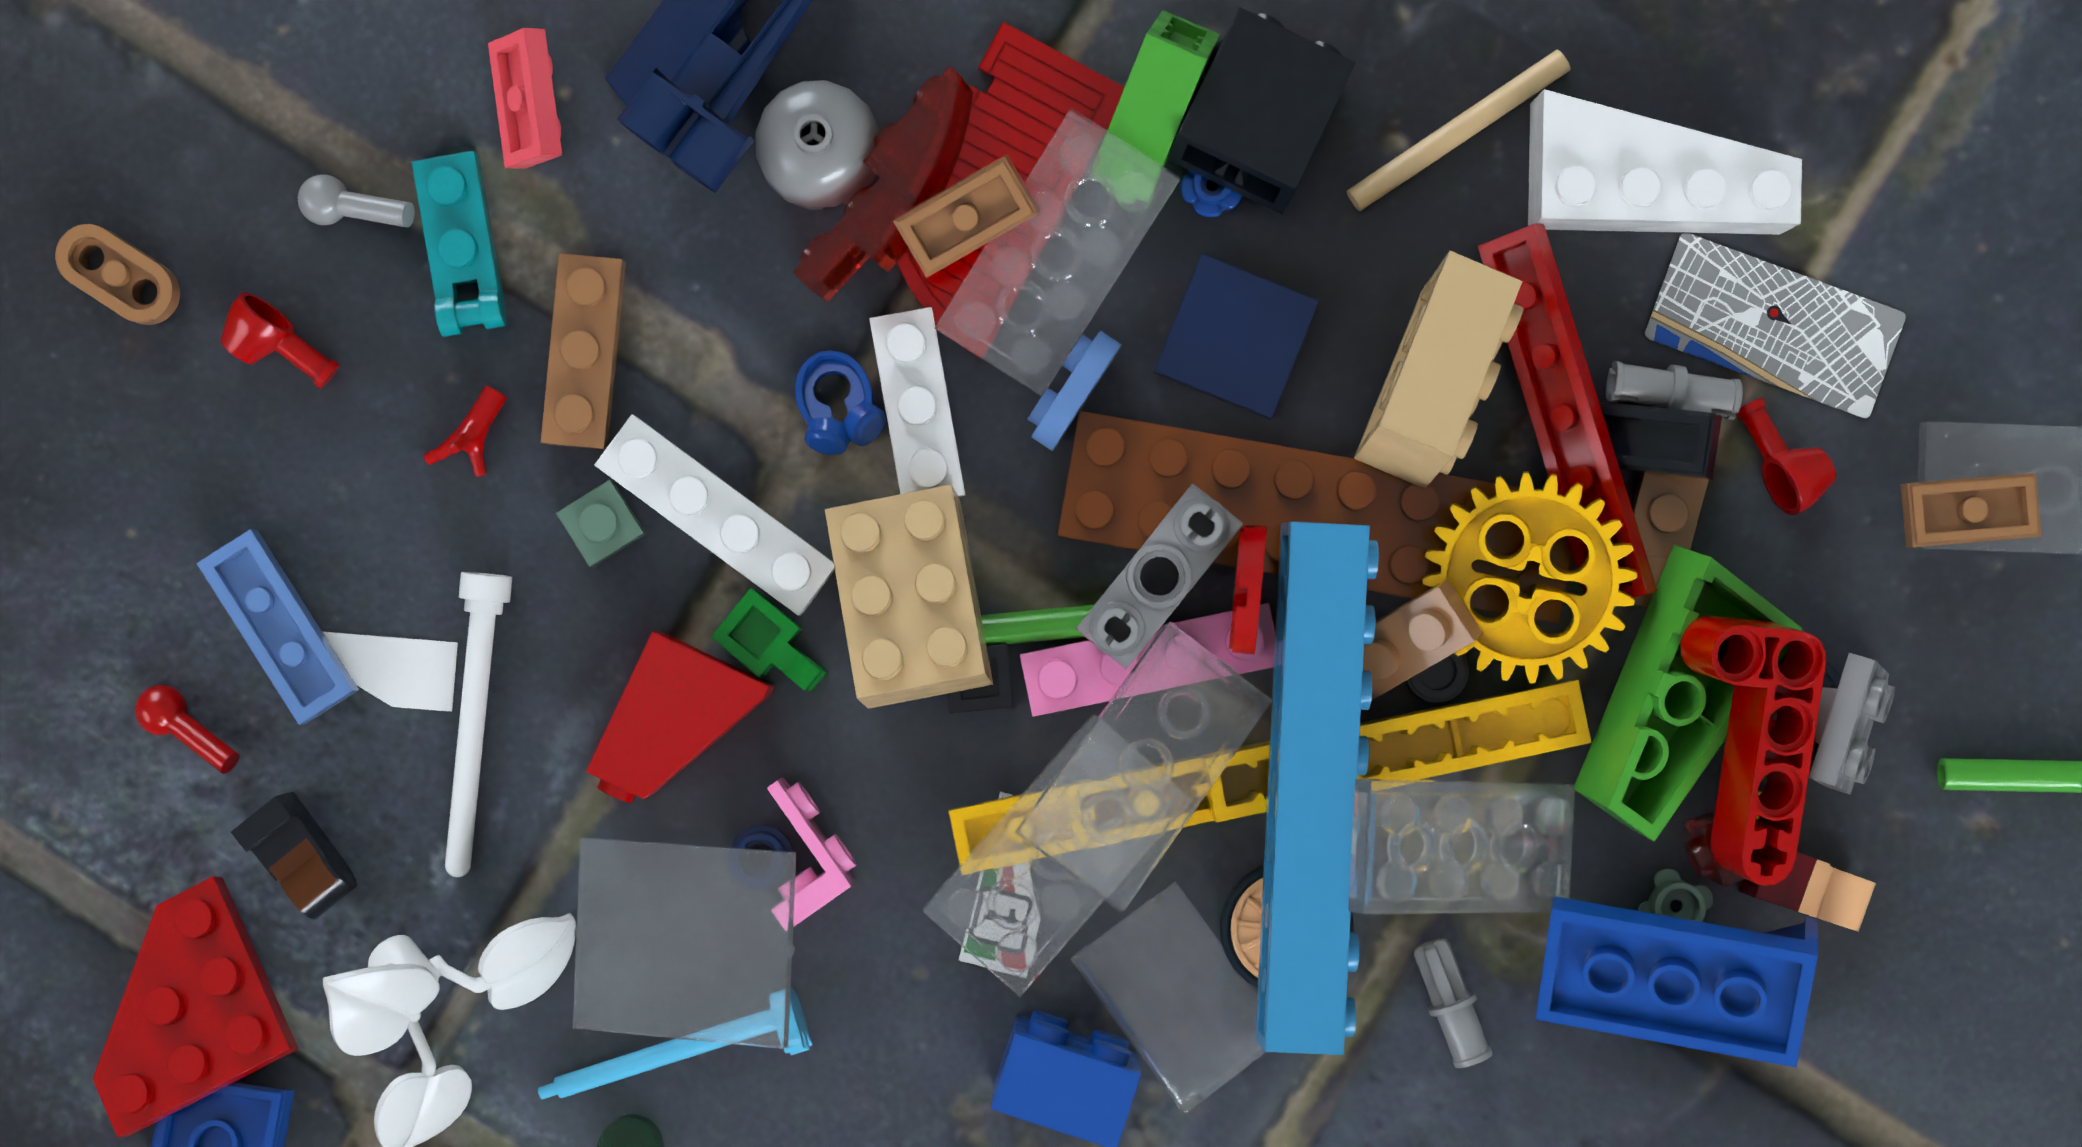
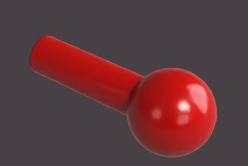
M156 685L141 693L135 704V717L138 724L145 731L154 735H173L222 774L230 772L236 766L240 757L239 753L187 714V702L177 689L167 685Z

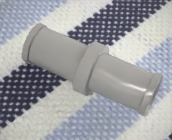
M1614 361L1612 368L1609 369L1606 382V399L1608 402L1618 401L1658 408L1717 413L1728 420L1736 418V413L1740 410L1743 396V386L1740 379L1733 378L1730 380L1690 374L1685 366L1673 364L1669 365L1667 370Z

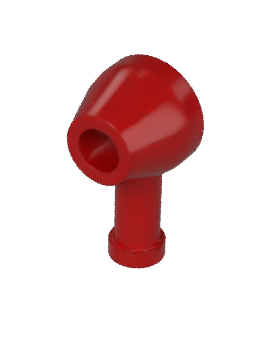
M241 292L232 303L227 314L220 342L237 359L248 364H255L272 352L277 351L313 379V384L320 390L340 368L341 365L334 359L328 360L296 335L294 327L288 318L264 299L248 292Z
M1763 397L1741 407L1739 412L1736 413L1738 421H1743L1764 458L1761 467L1762 478L1770 497L1783 512L1788 515H1796L1815 504L1835 482V468L1829 456L1821 448L1811 447L1789 450L1766 411L1767 404Z

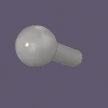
M325 174L307 179L300 187L298 193L300 211L309 221L318 225H331L345 216L408 228L412 225L415 216V208L411 202L349 192L339 179Z

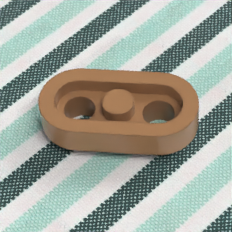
M82 224L69 229L60 238L55 252L56 265L60 274L68 282L127 320L143 325L161 323L175 312L180 300V286L175 275L167 267L115 233L97 225ZM101 248L104 253V262L98 269L91 270L88 265V256L93 250ZM153 282L157 288V296L152 303L145 305L140 297L141 290L146 284Z

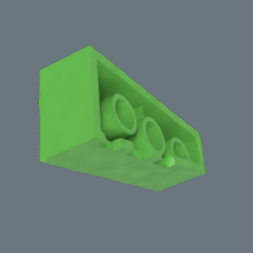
M1673 545L1656 586L1657 592L1653 593L1573 788L1615 820L1654 842L1726 740L1734 689L1733 684L1694 672L1685 664L1681 655V640L1684 631L1693 621L1707 616L1766 621L1800 631L1803 629L1712 557L1677 545ZM1727 638L1722 642V644L1719 647V662L1725 657L1727 653ZM1786 645L1780 651L1778 663L1787 652Z

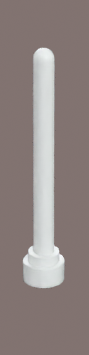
M461 572L459 598L465 599L464 611L470 612L445 858V869L453 877L466 875L471 867L496 615H502L503 603H509L511 598L513 577L506 575Z

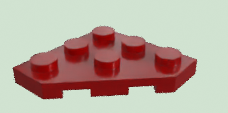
M212 876L156 905L92 1079L117 1138L129 1137L299 1049L223 877Z

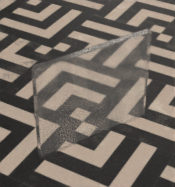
M591 837L581 838L577 927L574 931L576 937L573 1029L781 1049L787 1048L789 1041L792 956L795 953L793 921L796 852Z

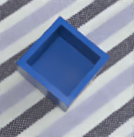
M1032 1010L1030 1018L1016 1014L993 1085L991 1109L1105 1147H1118L1141 1077L1137 1053L1128 1050L1130 1042L1120 1036L1101 1030H1093L1091 1038L1067 1030L1069 1024L1067 1020L1044 1011Z

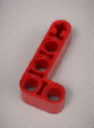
M1717 616L1700 617L1693 621L1684 631L1681 640L1682 658L1692 671L1734 685L1711 835V852L1715 861L1724 869L1759 885H1775L1788 876L1796 860L1825 673L1826 652L1821 641L1813 634L1776 623ZM1727 638L1728 650L1725 657L1719 662L1718 650L1722 642ZM1786 645L1787 654L1785 660L1778 667L1780 651ZM1777 710L1775 725L1768 732L1770 716ZM1767 775L1766 787L1758 796L1760 782Z

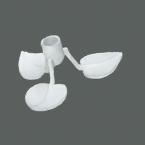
M570 912L561 917L529 919L500 932L491 940L479 960L478 971L481 977L478 978L471 977L449 966L440 955L428 960L414 941L406 935L392 936L381 942L371 953L368 960V968L323 978V987L329 1006L330 1031L335 1043L343 1052L354 1056L379 1052L396 1043L408 1028L421 1058V1073H408L394 1079L382 1093L377 1103L374 1128L376 1137L382 1147H414L429 1140L449 1127L462 1114L469 1102L472 1083L468 1074L458 1065H447L436 1069V1061L418 1022L421 1017L420 1012L436 998L439 992V977L444 976L475 993L488 990L489 1002L494 1008L499 1010L525 1005L545 993L555 983L570 959L576 936V921Z

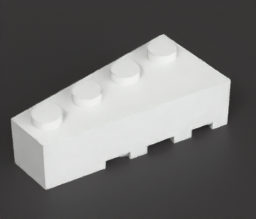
M1545 89L1530 103L1528 226L1544 224L1546 230L1780 235L1801 224L1802 159Z

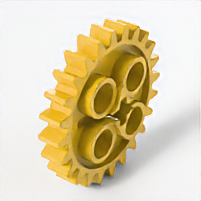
M1524 471L1520 480L1519 490L1511 491L1505 479L1500 475L1496 477V496L1488 498L1482 490L1475 486L1471 488L1475 508L1469 511L1456 503L1450 506L1454 518L1459 523L1456 528L1437 524L1434 532L1447 543L1446 549H1427L1425 557L1441 565V571L1424 576L1423 584L1434 587L1448 579L1483 631V634L1475 642L1455 652L1457 656H1460L1473 647L1479 650L1478 671H1483L1493 659L1502 661L1501 675L1502 680L1508 681L1516 665L1525 666L1529 683L1536 682L1539 665L1548 664L1557 680L1563 679L1562 660L1570 657L1579 667L1585 669L1588 667L1583 648L1590 644L1606 653L1609 650V646L1601 634L1603 628L1624 630V622L1613 613L1614 606H1634V597L1619 590V583L1636 579L1637 571L1628 567L1618 566L1617 560L1627 556L1634 550L1631 543L1612 544L1610 540L1622 527L1619 519L1609 520L1602 524L1597 520L1604 508V500L1599 498L1585 508L1579 504L1582 496V484L1577 482L1564 496L1557 493L1558 482L1556 474H1550L1541 490L1534 489L1529 471ZM1500 521H1510L1516 524L1524 535V542L1521 548L1510 555H1499L1493 552L1486 542V533L1493 524ZM1575 536L1582 539L1587 545L1588 556L1579 568L1563 570L1552 562L1550 550L1559 538ZM1479 559L1520 571L1524 570L1527 561H1535L1539 564L1540 575L1552 579L1583 583L1587 586V591L1583 595H1577L1549 585L1535 584L1531 593H1523L1520 591L1518 579L1506 575L1475 571L1472 568V562ZM1486 584L1502 588L1509 599L1506 610L1496 617L1479 615L1471 604V596L1477 588ZM1551 599L1560 600L1571 608L1573 618L1564 630L1548 632L1541 629L1536 623L1535 612L1545 601Z

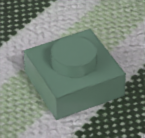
M610 479L556 513L589 567L597 566L647 534L615 482Z

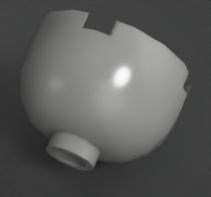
M827 80L801 81L780 91L764 108L755 132L756 159L767 183L787 202L808 210H823L826 207H835L842 203L847 204L857 199L874 181L882 160L881 132L870 107L851 89ZM822 129L825 130V137L818 134ZM813 141H816L817 143H819V144H817V145H808L809 143H811V142H813Z

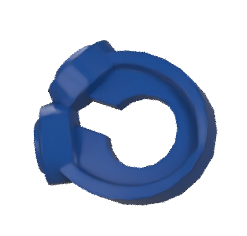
M828 350L818 352L809 357L801 366L796 377L795 398L798 409L808 426L804 439L811 449L826 455H839L845 452L849 442L859 446H866L880 435L886 424V415L883 410L874 404L872 386L868 376L855 359L843 352ZM827 375H842L850 382L851 389L848 397L844 400L848 415L843 422L835 420L830 406L820 403L815 397L817 383Z

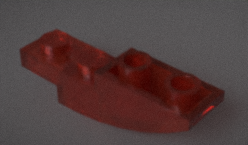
M951 66L941 76L931 77L919 88L913 99L914 106L897 124H888L875 136V148L867 155L863 162L879 177V180L872 187L866 186L855 193L845 206V216L829 234H820L804 249L800 258L802 263L793 273L827 303L869 257L885 271L889 272L908 250L907 244L893 221L900 215L946 189L960 155L969 123L973 91Z

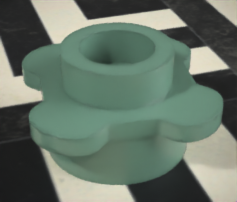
M1666 868L1655 874V888L1649 900L1639 905L1638 911L1703 922L1706 910L1711 908L1713 904V894L1707 886L1702 884L1693 886L1681 880L1676 870ZM1673 900H1679L1681 903V908L1677 912H1673L1670 909V903Z

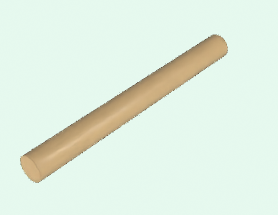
M1556 49L1346 191L1353 205L1361 212L1571 70L1566 57L1561 51Z

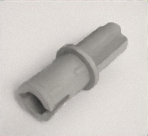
M1445 938L1419 945L1414 949L1413 955L1432 1003L1427 1010L1430 1016H1437L1453 1057L1454 1067L1466 1068L1487 1060L1493 1055V1052L1487 1044L1473 1003L1478 998L1474 991L1467 990L1450 942Z

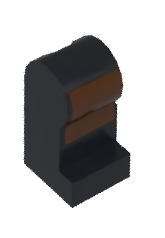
M294 792L275 796L231 831V834L246 852L252 851L273 879L280 882L291 902L311 919H317L357 886L356 879L345 860Z

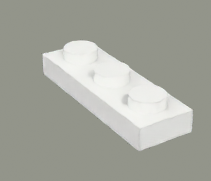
M932 307L869 318L900 494L952 484L958 497L966 496Z

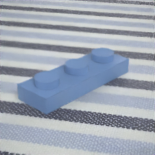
M250 529L196 563L298 725L307 724L359 690L258 530Z

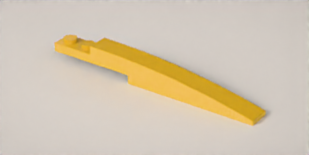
M1579 680L1360 722V736H1367L1369 742V763L1366 775L1357 776V793L1592 743ZM1270 741L1073 781L1067 785L948 809L961 874L1206 822H1222L1267 812Z

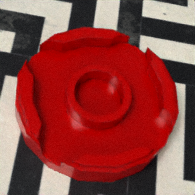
M1244 525V528H1240L1229 649H1232L1234 653L1255 655L1267 526Z

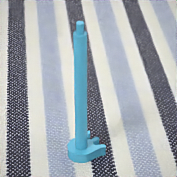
M792 987L772 992V1008L554 1078V1083L538 1087V1094L542 1100L555 1095L565 1098L774 1030H779L786 1054L795 1055L810 1050L809 1046L813 1045V1041L798 996Z

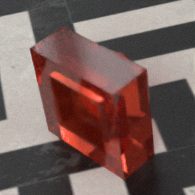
M1706 813L1685 823L1691 836V840L1684 843L1685 850L1692 866L1701 878L1708 875L1710 881L1727 887L1745 878L1724 869L1715 861L1711 852L1714 815Z

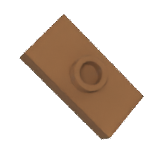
M1006 154L900 215L893 222L927 278L1034 217L1040 212V209L1010 157Z
M2036 473L1900 484L1906 548L2042 537Z

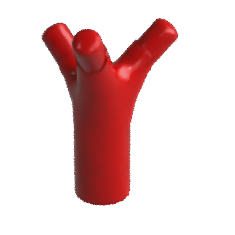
M486 385L458 428L441 445L424 454L425 462L428 465H432L463 450L470 457L474 475L476 477L484 476L487 473L483 458L485 439L489 427L503 407L507 397Z

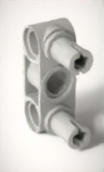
M1192 483L1077 626L1076 630L1094 643L1102 652L1127 669L1243 525V522ZM1156 557H1164L1171 560L1177 567L1179 574L1175 588L1163 595H1156L1147 591L1140 579L1144 564Z

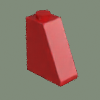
M652 631L586 772L600 778L597 786L600 791L618 800L632 803L635 795L646 799L659 791L769 698L775 685L662 631Z

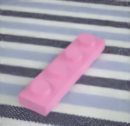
M1269 603L1260 605L1255 655L1234 653L1232 649H1229L1232 611L1162 625L1127 669L1102 652L1090 640L1020 654L1032 717L1274 667L1275 629Z

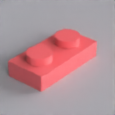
M522 28L489 42L488 49L505 168L527 169L562 156L560 141L561 123L557 117L552 82L553 64L548 53L545 29Z

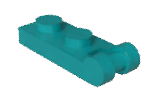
M468 151L411 161L435 295V316L441 335L446 337L462 334L464 327L484 324L486 329L506 326L507 313L479 154L475 151ZM478 283V299L460 302L457 286Z

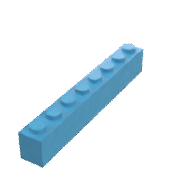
M1292 521L1281 523L1255 1042L1265 1052L1344 1055L1345 1037H1353L1355 1033L1356 1004L1354 998L1347 997L1348 971L1356 972L1358 968L1359 937L1357 932H1350L1351 906H1359L1361 903L1363 878L1361 868L1353 866L1354 840H1363L1366 827L1365 804L1363 801H1356L1357 776L1366 775L1369 763V742L1367 736H1360L1361 710H1368L1370 708L1372 699V675L1370 671L1363 670L1364 644L1371 645L1373 643L1376 624L1374 606L1366 605L1367 579L1376 578L1379 562L1377 540H1369L1370 526Z

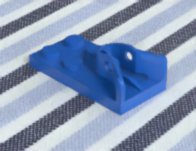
M1554 896L1535 1020L1797 1068L1818 959V922L1813 918L1805 916L1804 923L1762 933Z

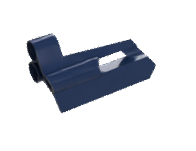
M663 0L605 78L627 105L617 120L650 147L668 157L682 172L716 193L754 142L750 135L748 137L732 127L730 123L812 0H783L752 42L746 36L742 23V8L748 0Z

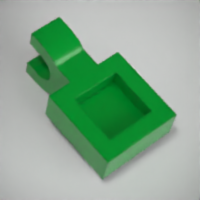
M754 588L748 590L711 635L713 640L759 678H764L773 665H775L804 691L809 690L812 692L828 673L814 660L792 645V642L801 633L803 628Z

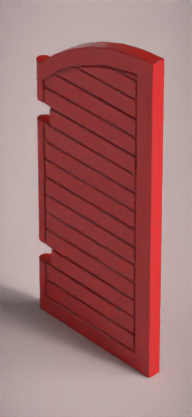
M1004 22L1001 24L978 67L980 71L994 78L991 86L985 94L976 87L968 85L912 188L911 194L926 201L1008 154L1040 212L927 278L894 223L883 242L893 249L900 271L923 308L932 307L935 323L959 345L984 360L1102 142L1125 88ZM901 209L897 217L906 213V211Z

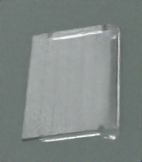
M1176 881L1071 957L1074 965L1182 1113H1186L1196 1107L1266 1053L1255 1042L1258 993L1251 984L1247 983L1234 970L1225 955L1223 945Z

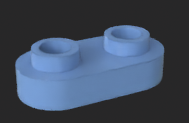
M1102 331L1097 334L1094 340L1085 335L1080 337L1062 366L1072 372L1058 394L1047 388L1027 419L1037 426L1031 438L1051 451L1056 448L1122 346L1121 343Z

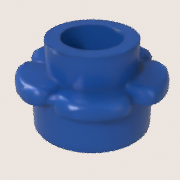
M1190 170L1181 179L1180 190L1183 199L1187 203L1192 204L1197 214L1204 217H1217L1225 209L1232 210L1237 206L1242 195L1219 184L1217 190H1208L1206 183L1209 179Z

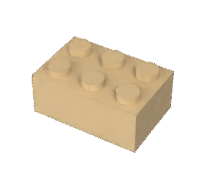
M1448 252L1420 293L1355 454V460L1424 489L1439 472L1445 475L1449 474L1457 457L1463 459L1476 433L1478 423L1469 418L1474 413L1479 400L1485 401L1488 398L1498 377L1501 365L1493 362L1502 342L1508 343L1511 340L1521 319L1524 307L1514 302L1523 281L1455 252Z
M952 484L825 509L857 699L869 709L993 685L961 501Z

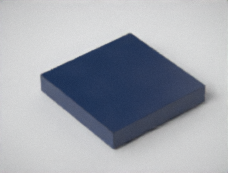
M1201 253L1153 373L1271 420L1319 300Z

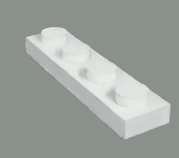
M631 414L594 464L798 616L803 614L835 570L832 560L633 414Z

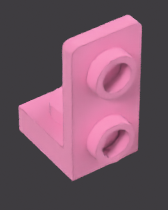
M784 777L767 787V789L824 869V872L817 876L814 870L809 867L779 888L786 899L781 901L773 911L787 931H789L850 888L856 881L850 870L857 866L847 847L836 834L827 839L815 823L813 818L820 814V811L803 785L797 782L790 787Z

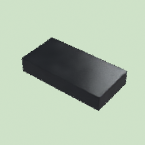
M1599 402L1620 470L1713 480L1722 421L1721 415L1711 412Z

